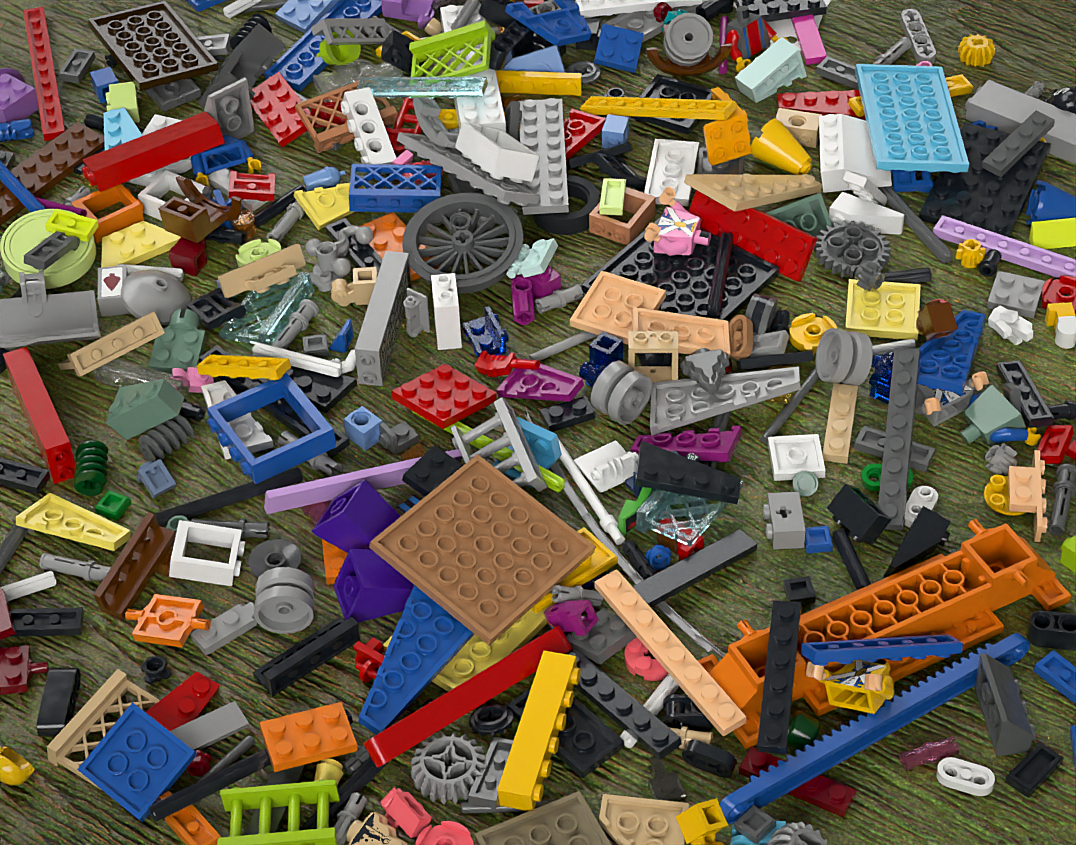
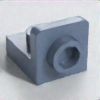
M161 459L155 462L148 461L139 467L136 479L139 483L143 482L153 499L175 488L176 483Z

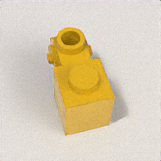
M717 798L695 804L676 816L687 844L724 845L722 842H716L715 834L729 826Z

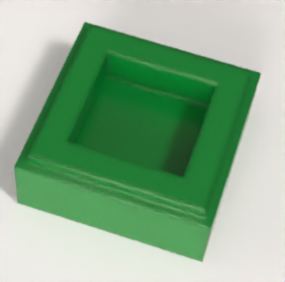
M108 490L95 506V511L97 514L118 521L131 505V499Z

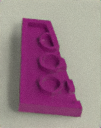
M732 426V431L720 432L719 428H711L709 433L694 434V430L684 431V433L672 437L671 433H661L652 436L641 435L637 436L630 450L631 453L636 452L639 456L641 441H644L670 452L676 451L680 456L696 462L703 460L720 463L730 460L742 435L741 426Z

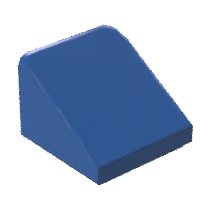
M347 319L338 331L329 347L330 350L343 353L347 351L354 338L351 319Z

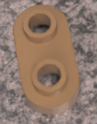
M744 315L735 316L729 323L730 356L736 360L746 359L751 354L753 348V323Z

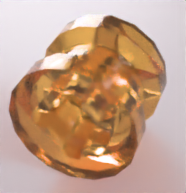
M242 210L239 217L232 221L234 225L233 230L245 231L246 239L255 235L254 214L250 211Z

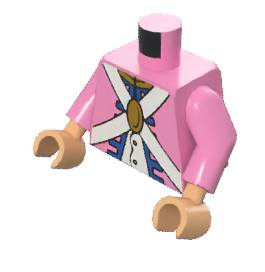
M666 187L659 196V201L663 205L669 204L670 207L665 208L658 225L650 223L645 228V240L649 242L654 240L655 253H665L669 256L691 255L696 244L709 245L711 232L700 230V218L689 213L679 201H674L676 196L675 190L671 187Z

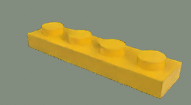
M496 71L500 93L581 96L582 73Z
M209 355L196 367L199 375H210V377L229 376L230 378L249 377V379L269 378V380H278L291 368L289 358Z

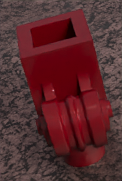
M180 237L179 241L169 251L172 268H181L184 274L197 277L207 264L206 239L204 238L196 243Z

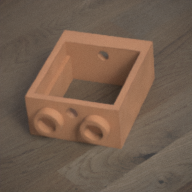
M626 187L623 210L635 214L626 224L609 218L607 215L600 214L599 202L589 214V232L625 245L630 244L654 217L656 197Z

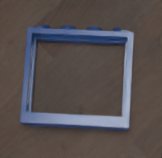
M287 373L283 374V377L278 380H269L207 408L209 419L206 422L210 426L211 432H216L222 447L229 449L232 460L239 462L243 474H248L255 484L336 448L334 429ZM284 397L312 433L255 459L229 426L228 422Z

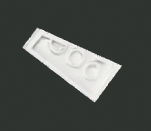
M225 380L201 386L207 408L236 396V393ZM251 412L228 422L229 426L251 453L274 447L273 440L264 433L263 427L259 422L252 418ZM220 444L225 460L230 459L229 449L227 447L223 448Z

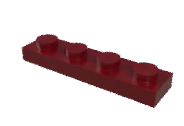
M751 746L739 766V774L748 778L752 775L759 778V771L768 772L770 765L777 767L779 760L786 761L766 752H757V749ZM818 775L787 794L844 818L855 798L856 790Z

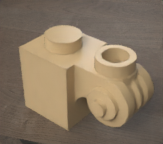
M377 267L353 268V282L349 284L344 279L334 280L331 283L332 300L340 306H347L354 302L356 305H369L377 279Z

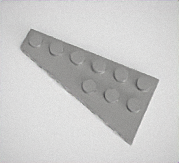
M799 367L722 375L721 384L713 395L702 389L700 384L691 380V378L653 382L650 410L651 436L800 390Z

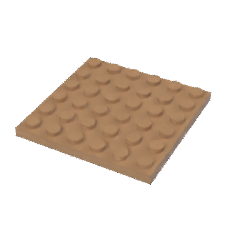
M477 454L370 541L369 548L490 646L552 591L555 585L561 583L594 553L596 546Z

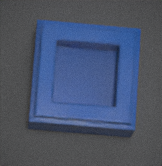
M828 526L805 528L804 546L806 554L832 551L833 544Z

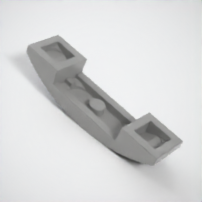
M414 94L413 104L416 117L425 135L439 146L457 149L455 146L459 134L450 133L438 118L441 109L432 97Z

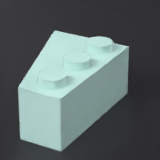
M781 37L765 52L756 57L744 70H741L735 76L739 91L755 103H758L775 94L777 88L783 85L788 87L792 85V80L798 77L803 79L807 75L799 48Z

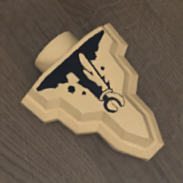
M372 812L364 822L355 820L351 824L346 836L349 845H408L405 841L397 838L396 829L388 825V818L378 812Z

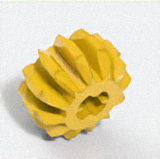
M969 34L968 37H963L958 47L960 61L966 62V66L974 65V67L978 65L984 67L985 64H990L995 55L993 40L987 39V35L979 36V34L975 36Z

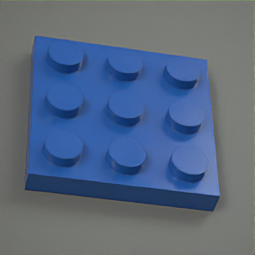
M132 702L77 770L143 822L149 815L148 807L161 800L159 797L168 792L198 754Z

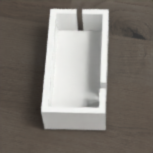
M462 122L455 148L462 152V156L470 158L473 164L480 165L481 170L489 172L490 176L495 179L503 180V177H508L511 181L523 183V180L532 182L539 160L538 154L529 150L528 147L501 129L484 126L482 133H480L482 126Z

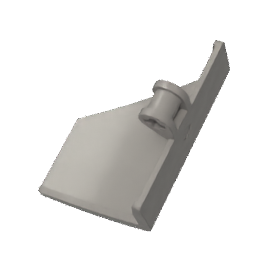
M39 270V273L32 274L19 272L22 297L0 299V348L100 338L94 291L46 295L44 270Z

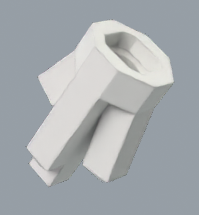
M1000 305L992 311L988 318V326L995 329L1004 339H1009L1014 345L1022 343V340L1027 342L1033 338L1032 323L1020 317L1018 311L1008 310Z

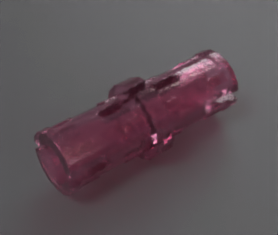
M953 736L934 743L925 742L922 743V747L900 753L901 765H905L903 768L906 771L927 763L932 765L938 759L958 754L959 746Z

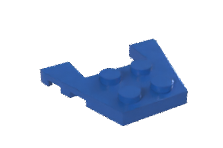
M554 0L561 8L560 10L536 15L522 1L507 4L505 12L553 45L563 46L589 40L592 34L584 16H581L579 13L578 3H574L573 0Z

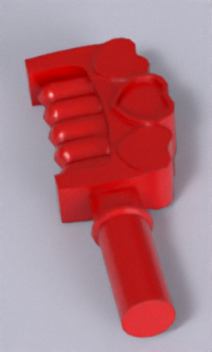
M483 351L474 364L478 373L487 374L488 377L494 378L499 375H509L513 368L517 370H539L540 368L539 360L516 358L514 353H510L509 356L490 355L487 351Z

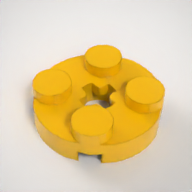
M814 313L803 314L792 321L789 340L801 352L812 351L813 355H815L824 332L829 328L837 329V325L832 319L824 315L822 319L815 317Z

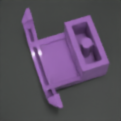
M381 0L384 17L415 21L418 23L419 29H424L431 19L434 18L439 0Z
M12 68L0 69V123L24 120L39 109L35 88L26 84L23 76L18 71Z

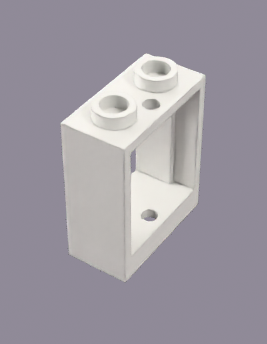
M165 170L138 194V199L144 206L142 213L162 221L158 208L166 202L160 200V198L169 190L185 196L176 181V177L180 175ZM192 181L200 193L203 194L202 190L205 186Z
M455 273L431 275L438 350L462 348Z
M179 520L170 561L169 577L232 586L234 576L239 577L242 561H238L237 558L238 556L243 557L245 541H241L242 530ZM187 541L231 548L229 564L184 557Z

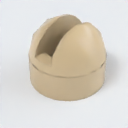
M433 18L427 24L424 31L430 36L438 35L442 30V25Z

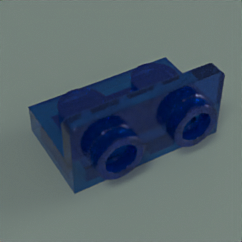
M489 306L484 307L485 317L462 323L463 331L478 358L483 351L496 356L506 353V342H509L507 331L505 328H501L497 313H493Z

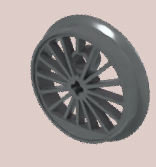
M479 193L451 194L428 203L411 218L403 235V253H409V266L431 286V275L448 274L445 272L454 264L451 273H455L457 293L476 292L494 285L507 274L508 268L513 264L521 251L523 228L516 213L508 205L498 202L494 197ZM482 216V217L488 218V219L474 232V229H475V227H476V224H477V221H478L479 217ZM443 222L451 235L435 227V225ZM494 223H497V224L500 225V226H498V227H496V228H494V229H492V230L486 232ZM430 232L441 239L425 237V234ZM504 233H507L508 237L493 239ZM422 244L433 246V248L419 249V246ZM507 246L505 250L494 249L497 247ZM436 256V257H433V258H431V259H429V260H427V261H425V262H424V260L422 259V258H425V257ZM487 256L496 257L499 259L497 261H494ZM464 259L466 274H457ZM467 259L470 260L477 272L469 273ZM477 260L486 264L488 267L483 269ZM443 263L437 270L432 268Z

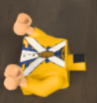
M878 659L874 663L853 660L852 664H847L836 672L824 669V666L814 665L811 661H808L806 676L813 677L825 684L830 705L875 714L886 699H891L894 696V681L889 674L890 666L883 659Z

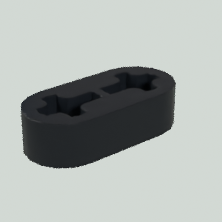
M690 740L682 753L683 759L689 765L723 778L730 777L737 765V760L731 753L698 740Z

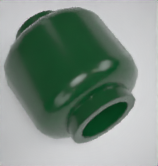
M800 711L790 715L787 746L804 752L805 745L813 747L814 740L821 741L824 733L819 731L821 727L820 721Z

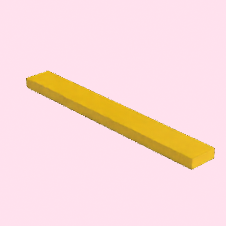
M591 96L580 107L581 111L593 115L608 114L616 116L727 120L737 109L735 101L604 96Z

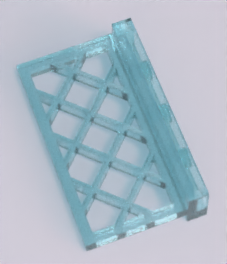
M301 272L297 278L290 277L289 282L281 285L275 283L270 286V290L263 293L250 291L241 304L246 308V313L253 311V314L241 319L233 318L229 320L219 332L220 338L271 345L289 323L291 313L298 310L299 303L303 299H310L315 292L309 273ZM291 285L289 289L282 290V288ZM279 290V293L267 297V294ZM264 296V299L252 303L254 299ZM280 300L278 304L273 306L271 305V303ZM266 305L269 306L266 309L256 312V309L261 308ZM270 315L268 319L260 320V318ZM255 320L258 321V323L245 327L247 323ZM242 326L243 328L235 332H231L232 329H235L237 327ZM259 330V331L257 332L258 335H251V334H250V333H252V332H255V331Z
M689 453L686 457L699 462V456ZM743 481L740 483V490L743 488ZM656 489L637 510L636 530L646 533L651 529L691 547L729 503L719 501L717 504L707 505L705 500L709 499ZM700 501L702 506L689 507L688 502ZM674 504H683L684 508L671 510L670 508ZM705 513L706 515L705 518L694 520L692 516L694 514ZM687 516L689 521L676 522L674 517ZM669 518L671 523L661 524L656 521ZM692 528L693 530L689 536L679 532L680 529Z

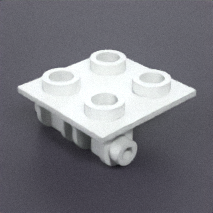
M615 440L573 461L595 488L602 493L633 476V472L637 470L638 454L636 452H626Z

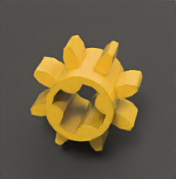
M975 239L965 240L964 243H959L956 259H961V265L964 267L974 268L985 258L986 248H981L980 242Z

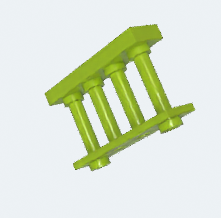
M336 779L247 788L235 787L220 791L225 812L231 811L230 836L218 838L217 845H339L335 827L329 828V802L340 801ZM317 804V829L299 831L300 805ZM288 806V831L270 833L271 808ZM260 809L259 834L241 836L243 810Z

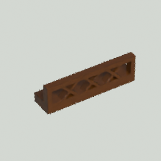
M149 512L146 514L93 594L101 612L124 620L127 609L132 608L175 542V531L159 526L155 514Z

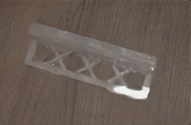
M117 359L93 370L96 382L118 388L165 379L185 397L184 399L190 393L188 392V387L183 386V381L170 378L173 377L172 374Z

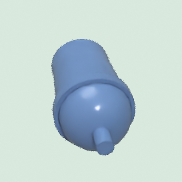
M326 166L324 169L303 176L307 191H314V188L323 187V189L333 188L340 182V176L346 173L344 170L339 172L335 167Z

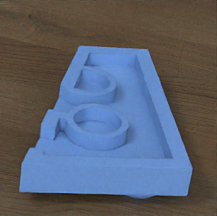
M558 45L516 56L502 69L506 71L566 73Z

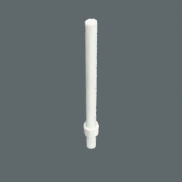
M558 438L562 453L559 457L599 517L603 530L610 534L616 545H621L624 543L625 538L618 529L617 521L613 515L608 514Z

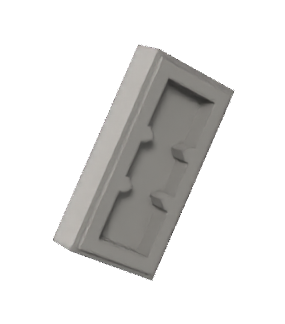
M786 330L754 335L752 352L746 359L784 354L789 334Z

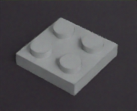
M998 271L987 302V308L994 310L1001 305L1008 310L1018 311L1019 316L1034 319L1045 281Z

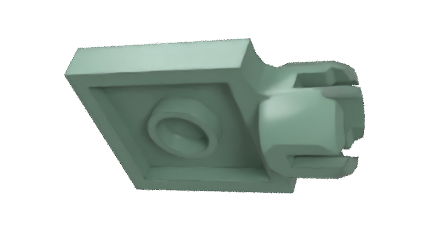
M182 309L175 310L171 316L169 326L163 328L165 334L155 339L149 363L150 372L172 373L173 368H181L187 372L188 367L197 368L196 366L200 363L199 357L203 354L207 337L205 331L198 330L200 323L198 314L186 309L184 318H181Z

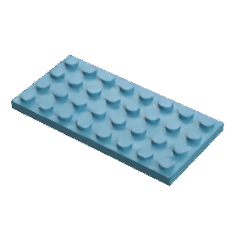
M856 64L855 74L877 169L884 171L905 170L909 172L914 170L928 172L949 171L952 173L968 172L969 162L942 67Z

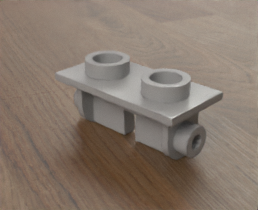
M407 288V297L404 300L406 318L408 319L406 321V332L410 337H417L422 330L429 333L430 322L427 296Z

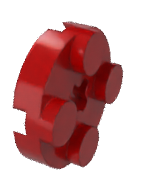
M1063 275L1053 281V277L1048 279L1042 287V307L1047 310L1048 304L1072 302L1076 316V277Z

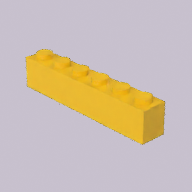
M543 651L497 789L500 806L531 811L535 808L536 802L542 800L544 791L542 783L544 777L548 778L550 775L551 755L556 754L558 750L559 737L557 736L559 730L563 731L565 728L566 708L571 707L573 703L574 692L572 689L574 684L578 685L580 681L581 669L577 668L576 656Z

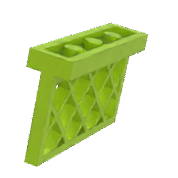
M484 20L411 42L409 50L412 52L413 58L410 89L417 91L488 70L491 41L495 40L494 30ZM482 44L478 50L475 49L476 45ZM463 50L459 56L455 54L457 51ZM473 51V56L466 61L465 57ZM445 55L440 61L437 60L439 56ZM480 56L483 58L481 64L473 65ZM452 57L456 58L449 67L445 65ZM426 61L421 67L419 66V62ZM433 62L437 64L430 72L426 71ZM461 62L464 63L460 70L454 71ZM442 68L445 69L440 76L435 77ZM423 73L427 75L422 81L417 82Z

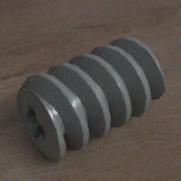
M178 415L163 422L162 425H157L154 430L148 431L146 435L140 436L139 447L147 461L155 462V456L158 459L164 460L163 451L167 455H171L173 452L171 446L176 450L180 449L179 441L186 445L188 443L187 436L194 439V431L189 422L181 415Z

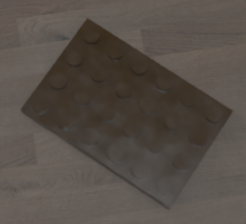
M166 1L88 19L90 29L139 91L202 74H209L218 70V62Z

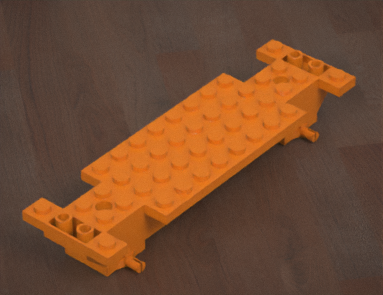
M977 519L971 520L968 527L975 533V536L962 542L961 550L948 556H944L941 553L800 615L792 702L803 697L818 717L839 707L829 704L825 684L813 677L806 676L807 664L811 660L801 654L802 643L949 634L963 642V651L1003 633L1004 625L993 611L1030 594L1037 599L1046 611H1051L1069 603L1071 594L1055 578L1056 573L1024 538L1018 536L1007 523L996 528L985 529ZM744 619L743 622L740 621L737 624V628L744 637L728 645V653L720 662L713 654L698 660V662L746 716V723L735 729L733 733L743 747L748 749L758 743L770 627L755 631L748 621ZM929 655L925 659L902 657L900 661H892L886 658L883 660L889 664V674L895 682L946 658ZM828 662L824 669L836 672L847 664Z

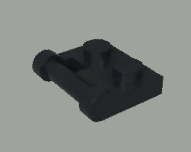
M596 153L593 161L599 166L601 172L609 175L612 179H626V185L634 186L638 191L645 189L647 180L642 176H638L629 168L622 157Z
M217 288L186 304L187 309L198 314L199 321L209 330L218 328L233 318L241 319L246 315V308L240 303H235L231 298H225L221 288ZM218 303H220V304L222 303V304H223L225 307H227V308L224 309V308L221 307Z

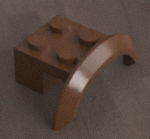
M669 24L663 25V39ZM721 44L718 53L711 60L709 53H707L706 57L699 64L690 67L673 63L666 56V53V61H664L659 56L657 48L646 49L650 62L660 71L674 76L689 77L702 75L719 67L730 54L732 44Z
M177 176L176 181L189 201L174 196L158 208L165 231L198 243L223 222L233 221L238 218L242 211L241 198L233 196L231 197V206L219 205L201 194L191 180Z

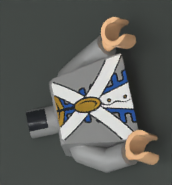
M986 372L975 373L972 375V378L967 379L963 394L941 389H930L925 385L918 384L915 413L918 415L924 414L935 427L965 411L973 395V390L979 391L983 388V385L989 384Z

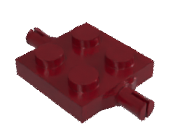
M29 645L0 648V695L28 692L29 681L33 674L49 672L48 661L32 663Z

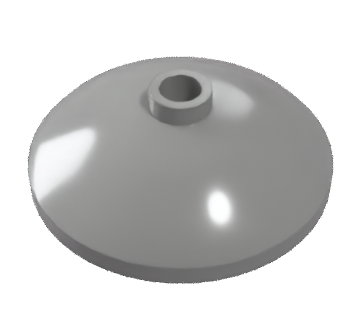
M159 270L136 271L124 280L121 287L122 302L132 315L139 319L150 312H155L161 325H169L172 314L178 309H182L181 318H184L187 309L186 304L191 302V297L186 287L174 276Z

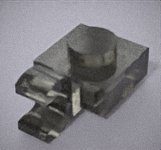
M655 756L650 757L649 762L651 765L648 768L653 778L648 780V787L654 799L674 802L686 800V792L676 772L666 773L663 760H659Z

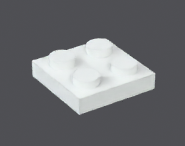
M818 434L768 437V449L774 481L793 480L797 473L805 470L813 472L817 478H825V465Z

